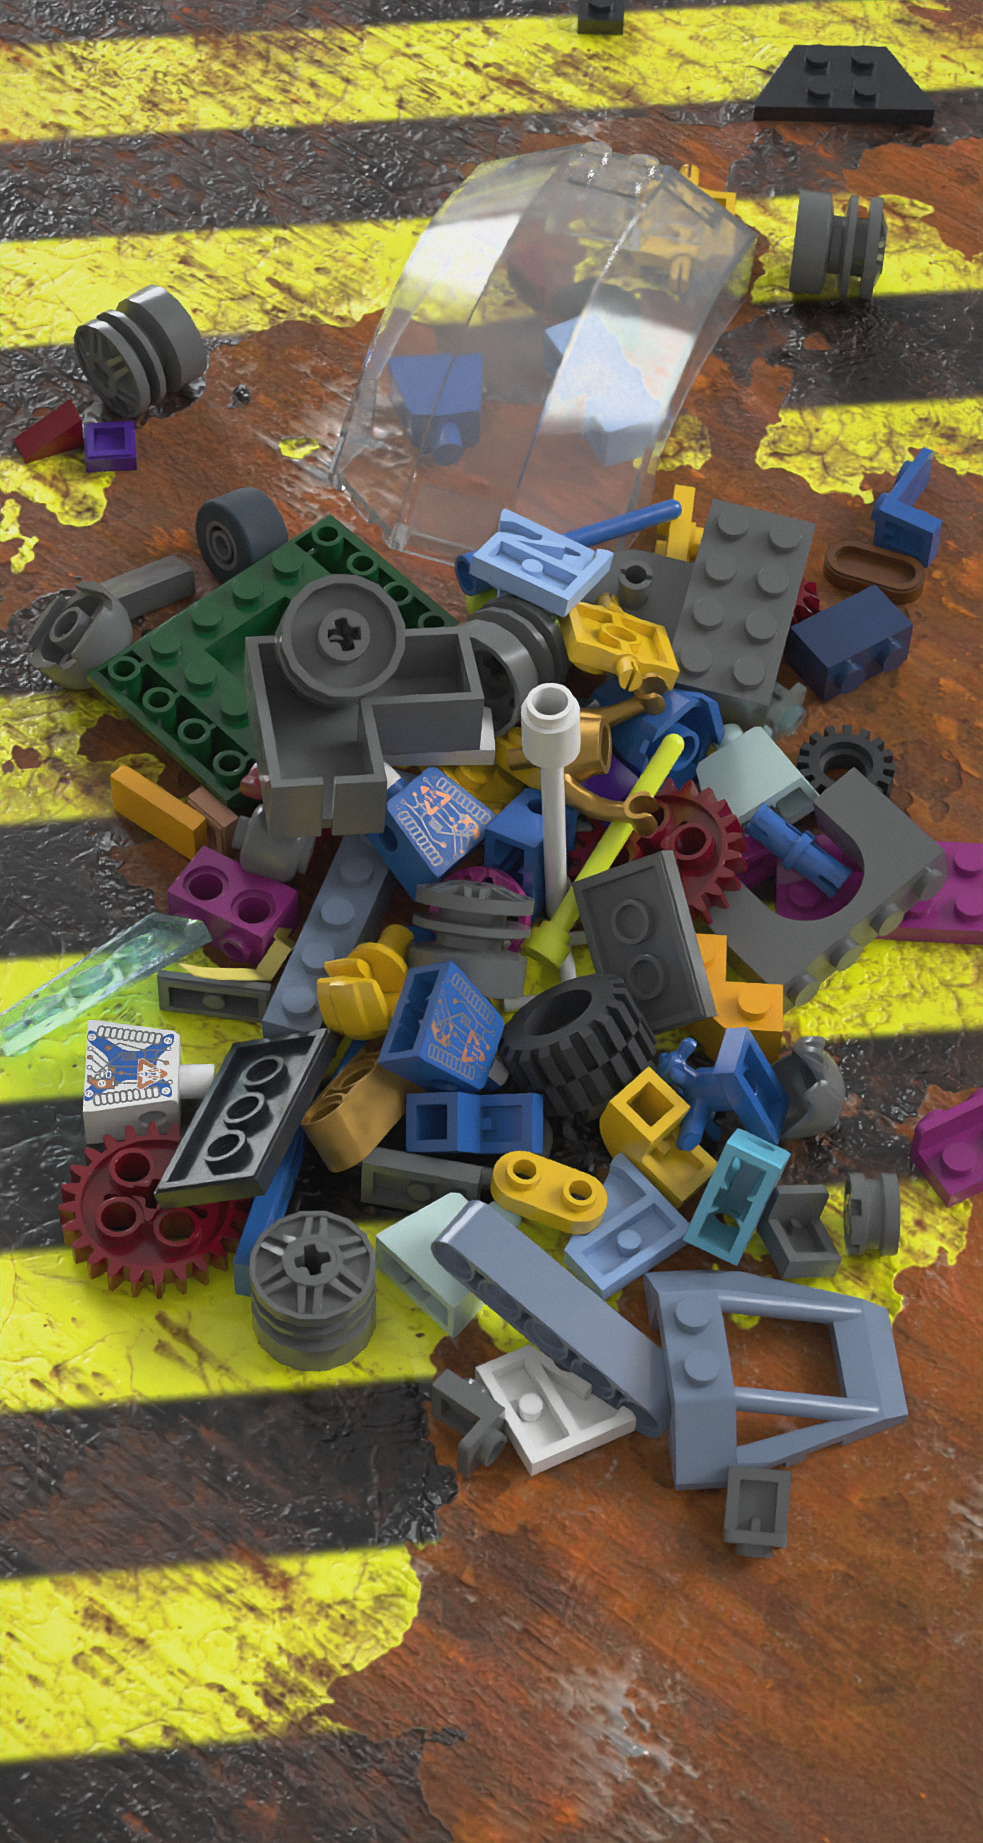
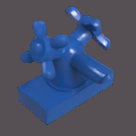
M748 1027L726 1029L715 1067L694 1070L685 1064L686 1059L697 1045V1042L691 1038L684 1039L676 1052L661 1053L659 1055L656 1074L668 1085L672 1083L679 1087V1096L690 1106L689 1111L679 1125L681 1128L676 1141V1147L679 1150H693L700 1143L703 1132H705L710 1141H718L721 1136V1130L714 1123L715 1113L734 1111L748 1133L776 1146L778 1145L791 1100Z

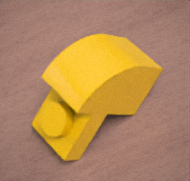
M648 1066L609 1101L600 1118V1132L612 1158L622 1152L668 1202L678 1210L710 1180L717 1162L699 1144L691 1151L679 1150L676 1147V1141L681 1128L679 1125L689 1111L690 1106Z

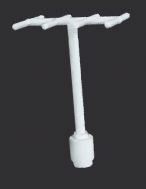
M545 683L532 689L522 704L521 727L522 750L525 757L533 765L541 767L546 914L551 919L567 894V890L572 886L567 876L564 767L573 762L580 753L581 732L580 706L576 698L563 685ZM577 819L576 832H589L593 830L590 822H583ZM584 931L568 933L572 938L567 945L571 951L559 969L561 983L577 978L571 946L587 944ZM504 941L503 946L505 949L509 948L510 941ZM539 994L503 999L502 1008L504 1012L518 1011Z

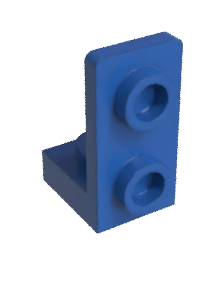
M923 447L913 462L907 460L903 463L897 474L892 491L889 494L883 492L879 496L873 507L871 520L876 522L873 539L874 545L911 556L918 560L923 567L928 568L937 556L943 520L912 507L928 485L934 451Z

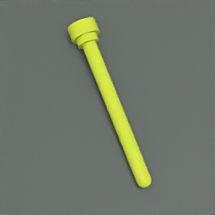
M669 734L663 739L628 797L639 791H647L653 797L655 796L684 749V740L681 736ZM611 822L575 881L601 873L610 868L633 831L631 824ZM572 886L550 921L543 920L539 928L532 927L530 937L525 938L520 946L531 958L553 970L560 969L571 951L567 946L572 939L568 933L580 915Z

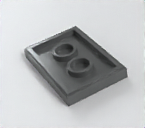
M673 850L660 851L571 883L595 973H602V975L610 973L617 975L618 979L622 978L654 1036L718 1016Z

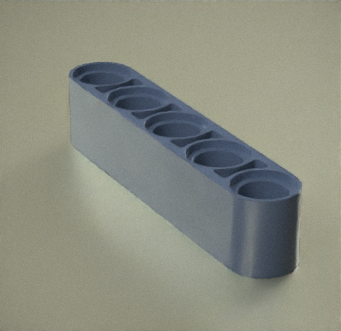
M479 1200L469 1201L432 1242L431 1251L437 1262L539 1350L553 1359L564 1371L573 1372L592 1385V1394L617 1410L622 1406L630 1409L637 1418L635 1426L637 1432L649 1438L657 1439L661 1437L668 1429L672 1415L663 1350L499 1212Z

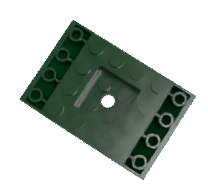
M329 514L87 673V681L226 807L255 810L259 805L263 804V800L245 796L239 790L242 779L248 775L256 763L244 692L245 637L275 636L282 616L291 600L308 583L331 574L358 575L379 584L396 602L405 623V629L455 627L460 622L335 517Z

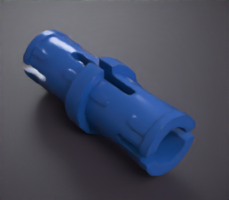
M765 803L751 818L750 823L743 830V833L751 836L782 860L780 866L786 871L790 872L793 868L826 893L830 899L836 895L846 882L845 880L853 872L851 868H847L813 841L816 837L808 830L804 834L772 811Z

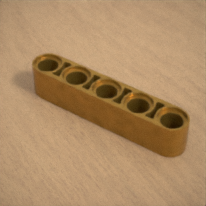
M486 998L488 1002L494 1007L491 1000L489 998ZM386 1034L368 1040L308 1107L300 1123L331 1172L344 1171L367 1157L406 1113V1094L423 1093L426 1090L377 1063Z

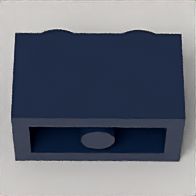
M874 584L790 627L786 663L820 700L825 702L841 693L847 694L854 691L864 681L883 671L889 672L898 668L908 659L913 624Z

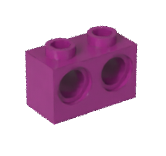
M204 845L167 891L170 925L175 927L183 936L189 939H200L222 950L226 956L239 963L247 962L258 967L275 941L274 934L279 927L292 929L288 935L289 939L299 926L297 890L274 879L248 873L242 869L239 862Z

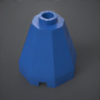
M610 679L594 691L591 699H596L601 707H605L632 698L635 694L634 691H628V686L624 690L620 686L619 680ZM673 688L672 690H667L664 694H659L666 703L664 713L653 715L644 712L610 728L612 754L638 778H640L667 735L678 734L683 738L684 749L658 791H661L667 778H672L678 791L681 790L688 780H692L696 785L699 782L696 772L699 762L709 756L707 752L711 742L720 746L725 734L719 706L716 701L703 693Z

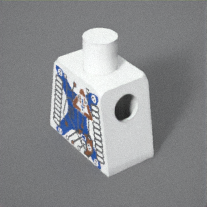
M88 1020L83 1099L86 1143H103V1136L105 1134L112 1136L116 1141L124 1140L125 1126L131 1125L138 1136L146 1135L150 1121H155L159 1134L168 1133L174 1122L180 1125L181 1099H204L215 1078V1064H182L180 1035L175 1031Z

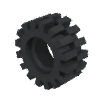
M833 725L825 727L824 737L816 731L810 735L809 744L804 741L801 745L796 768L819 795L835 783V781L824 774L825 772L833 769L851 770L855 767L890 800L895 772V763H892L893 754L891 749L884 750L885 741L879 736L872 742L869 741L871 731L862 728L859 735L851 734L852 725H843L842 733L836 734ZM813 810L812 812H810V817L816 820L815 812Z

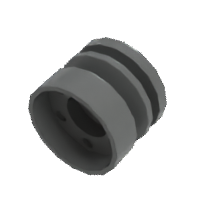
M800 189L788 292L820 295L827 274L837 275L839 297L847 298L850 276L861 277L859 299L871 300L875 285L882 274L887 225L883 212V198L871 197L868 219L857 218L859 195H851L845 215L836 216L834 215L832 193Z
M154 284L145 286L118 302L116 310L109 309L103 311L95 319L86 321L77 327L74 334L75 353L81 370L90 386L104 404L116 414L128 419L139 416L147 411L149 406L161 402L165 393L177 392L203 376L207 367L206 350L201 334L190 314L178 299L166 289Z
M509 595L490 599L463 623L455 626H467L484 695V706L491 708L494 737L504 735L521 721L522 704L532 689L545 683L564 684L570 665L562 633L558 625L545 610L523 598Z
M448 880L434 884H417L415 901L439 907V912L420 911L413 913V924L436 932V940L409 944L408 969L452 961L485 998L509 999L523 997L527 958L518 953L503 949L504 940H518L530 937V926L509 921L507 916L533 915L535 900L532 897L514 893L504 886L478 881Z
M299 1211L277 1219L259 1235L250 1253L249 1278L252 1298V1328L260 1346L278 1363L299 1371H328L347 1364L367 1347L376 1328V1253L366 1233L345 1217L327 1211Z

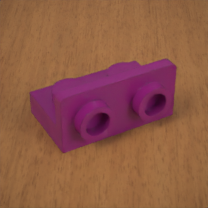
M983 1087L972 1093L961 1104L946 1111L937 1109L928 1113L918 1122L914 1130L909 1157L947 1208L983 1191Z

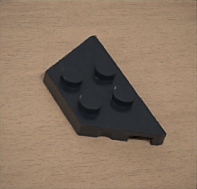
M793 45L755 100L753 121L933 124L935 106L886 46Z

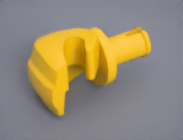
M396 924L389 925L383 930L377 943L359 944L350 951L346 958L324 962V969L330 977L317 980V996L320 1011L328 1029L332 1028L334 1032L354 1040H370L387 1034L409 971L405 963L408 958L409 944L416 943L411 942L414 939V935L408 928Z

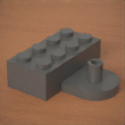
M712 498L695 564L641 550L612 552L614 555L610 570L585 595L581 602L595 605L596 599L601 594L609 593L610 599L612 594H614L623 612L664 626L680 671L673 688L703 693L716 701L723 725L737 724L745 732L759 726L764 729L816 524Z

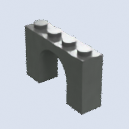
M855 767L813 800L818 829L853 860L864 874L859 891L846 907L831 916L819 920H792L771 911L739 881L741 885L740 891L723 892L729 904L728 909L712 906L708 910L713 921L712 924L703 923L698 918L692 921L696 934L727 935L726 963L747 983L783 985V1015L794 1006L801 1007L807 1004L816 995L821 983L837 970L841 972L851 967L860 957L862 949L878 935L886 936L895 930L901 923L904 914L920 900L927 901L933 898L941 890L948 877L945 850Z

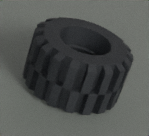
M594 973L557 984L526 1003L504 1025L497 1053L520 1093L543 1095V1116L553 1117L559 1115L561 1117L592 1108L622 1091L649 1065L648 1061L653 1058L656 1051L654 1047L656 1039L622 978L618 979L617 975L610 973L604 975L602 973Z

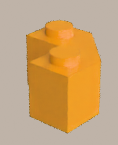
M696 934L718 1016L678 1028V1030L681 1031L685 1028L705 1046V1054L716 1063L726 1029L748 1027L771 1066L772 1063L779 1060L783 1032V985L727 982V935Z

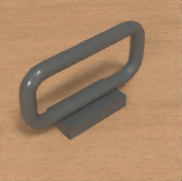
M425 1090L423 1093H432V1092H430V1091H428V1090ZM543 1116V1154L536 1155L549 1159L553 1145V1128L547 1117ZM378 1146L361 1162L355 1165L362 1167L361 1202L413 1212L419 1211L449 1193H459L468 1202L471 1200L480 1201L481 1190L490 1191V1181L494 1170L491 1167L407 1153ZM515 1174L521 1179H531V1177L524 1174Z

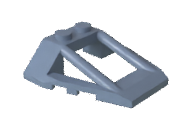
M700 1269L644 1273L643 1284L650 1330L660 1331L672 1408L667 1441L675 1491L727 1487L728 1466L770 1469L783 1464L786 1468L806 1460L807 1454L839 1442L843 1446L906 1422L908 1410L888 1309L862 1298L741 1271ZM722 1312L828 1325L841 1397L734 1386ZM736 1411L831 1420L737 1447Z

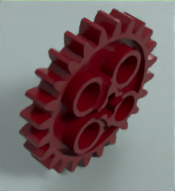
M667 778L661 791H657L654 796L659 809L656 812L649 813L657 822L656 831L649 836H641L633 829L609 869L660 851L673 850L691 919L694 921L698 918L703 923L710 925L713 921L708 910L712 906L721 909H728L729 907L723 892L740 891L741 889L735 874L745 872L748 868L742 856L743 853L748 851V846L742 835L744 831L737 816L733 815L725 799L717 801L711 788L708 787L701 793H698L694 782L688 780L681 790L678 791L672 778ZM588 816L587 819L593 828L592 832H576V839L582 849H575L568 853L574 865V868L567 871V876L571 883L575 881L608 829L597 819Z
M150 1121L146 1135L138 1136L131 1125L125 1126V1141L119 1143L112 1136L105 1134L103 1136L105 1150L103 1153L89 1147L84 1149L86 1166L72 1164L70 1166L71 1183L62 1184L61 1186L63 1204L59 1205L60 1223L63 1225L64 1244L72 1245V1256L75 1264L87 1261L88 1277L91 1280L107 1272L108 1290L110 1291L117 1289L125 1280L130 1282L132 1297L137 1298L144 1285H152L156 1298L162 1299L166 1284L174 1283L177 1290L184 1295L187 1294L188 1278L195 1277L205 1286L210 1284L208 1269L210 1265L224 1272L229 1269L227 1252L233 1254L237 1252L241 1235L252 1207L251 1198L162 1210L154 1196L160 1180L183 1139L180 1134L179 1123L174 1122L167 1135L159 1134L155 1121ZM132 1177L142 1178V1180L137 1182L125 1181ZM118 1226L129 1227L128 1230L122 1232L111 1231V1229ZM174 1236L188 1237L183 1241L168 1240Z

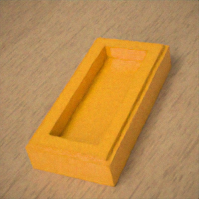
M122 764L110 775L114 810L190 860L195 857L203 845L208 847L205 816L129 766Z

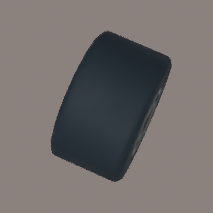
M251 486L240 488L203 503L197 512L195 523L197 544L209 570L222 584L289 541L284 520L274 502L263 491Z

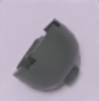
M83 581L74 585L81 592L75 594L69 600L60 594L40 615L29 636L28 644L35 651L33 656L27 655L28 662L51 681L64 688H92L93 686L87 681V673L132 644L133 629L127 610L116 597L96 581Z

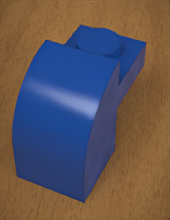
M463 1092L406 1094L407 1153L474 1157L503 1156L513 1151L543 1154V1095L541 1094L477 1095Z

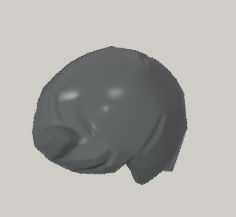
M800 1037L793 1043L791 1053L771 1065L791 1100L779 1140L820 1135L831 1130L839 1121L845 1104V1082L841 1070L833 1058L823 1050L825 1046V1038Z

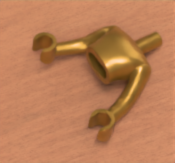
M656 672L642 675V684L638 689L633 690L635 696L601 708H580V753L573 762L564 767L566 805L593 819L629 823L634 831L641 836H649L657 829V822L649 813L656 812L659 806L649 792H635L625 802L613 801L594 794L580 784L591 777L609 772L612 755L610 728L644 712L653 715L664 713L666 703L659 694L667 692L668 687L663 678ZM522 748L508 749L507 763L511 771L539 768L526 759Z

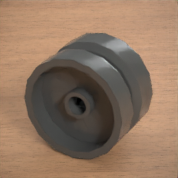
M331 574L308 583L289 603L275 633V661L284 682L301 699L322 708H349L359 704V698L372 697L396 672L405 651V623L396 602L379 584L358 575ZM333 635L343 637L347 642V651H342L340 644L337 642L330 643L328 638Z

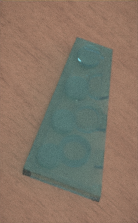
M152 912L2 1011L0 1013V1055L15 1057L29 1051L38 1043L40 1037L62 1025L72 1022L81 1014L213 941L204 922Z

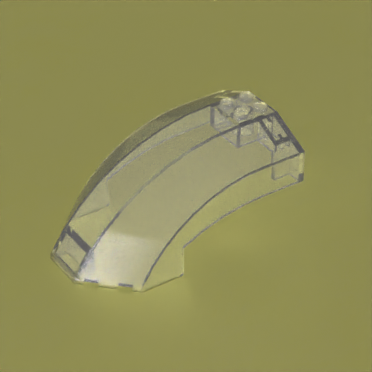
M578 143L480 163L436 212L403 268L388 300L360 371L330 466L328 481L336 490L346 489L351 494L350 505L367 524L377 523L383 529L382 540L390 549L455 567L457 556L480 549L498 532L500 514L504 508L558 534H563L650 506L660 455L677 415L707 356L746 300L758 234L675 168L659 164V160L650 155L633 154L628 156L612 152V148L604 143ZM640 531L588 548L594 550L595 554L597 548L610 552L628 550Z

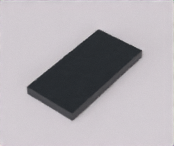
M332 1028L232 1044L154 1192V1196L162 1210L266 1195L340 1044Z

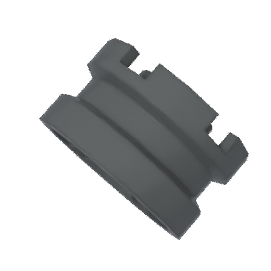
M848 1173L845 1180L843 1208L844 1241L847 1255L863 1256L866 1250H878L880 1256H896L899 1247L901 1217L900 1191L896 1173H880L877 1179H866L863 1173Z

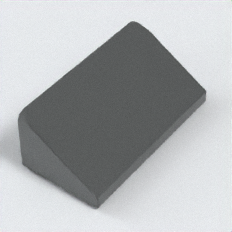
M174 555L167 556L99 583L119 600L127 610L130 620L196 594L193 569Z
M158 970L157 974L159 1007L163 1011L262 1023L264 1014L276 990L275 986L268 983L215 980L194 977L189 973Z

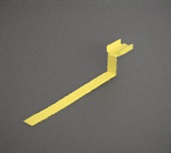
M279 927L274 934L275 941L256 969L210 968L179 964V966L194 977L215 980L270 982L291 950L293 951L296 943L288 939L292 929Z

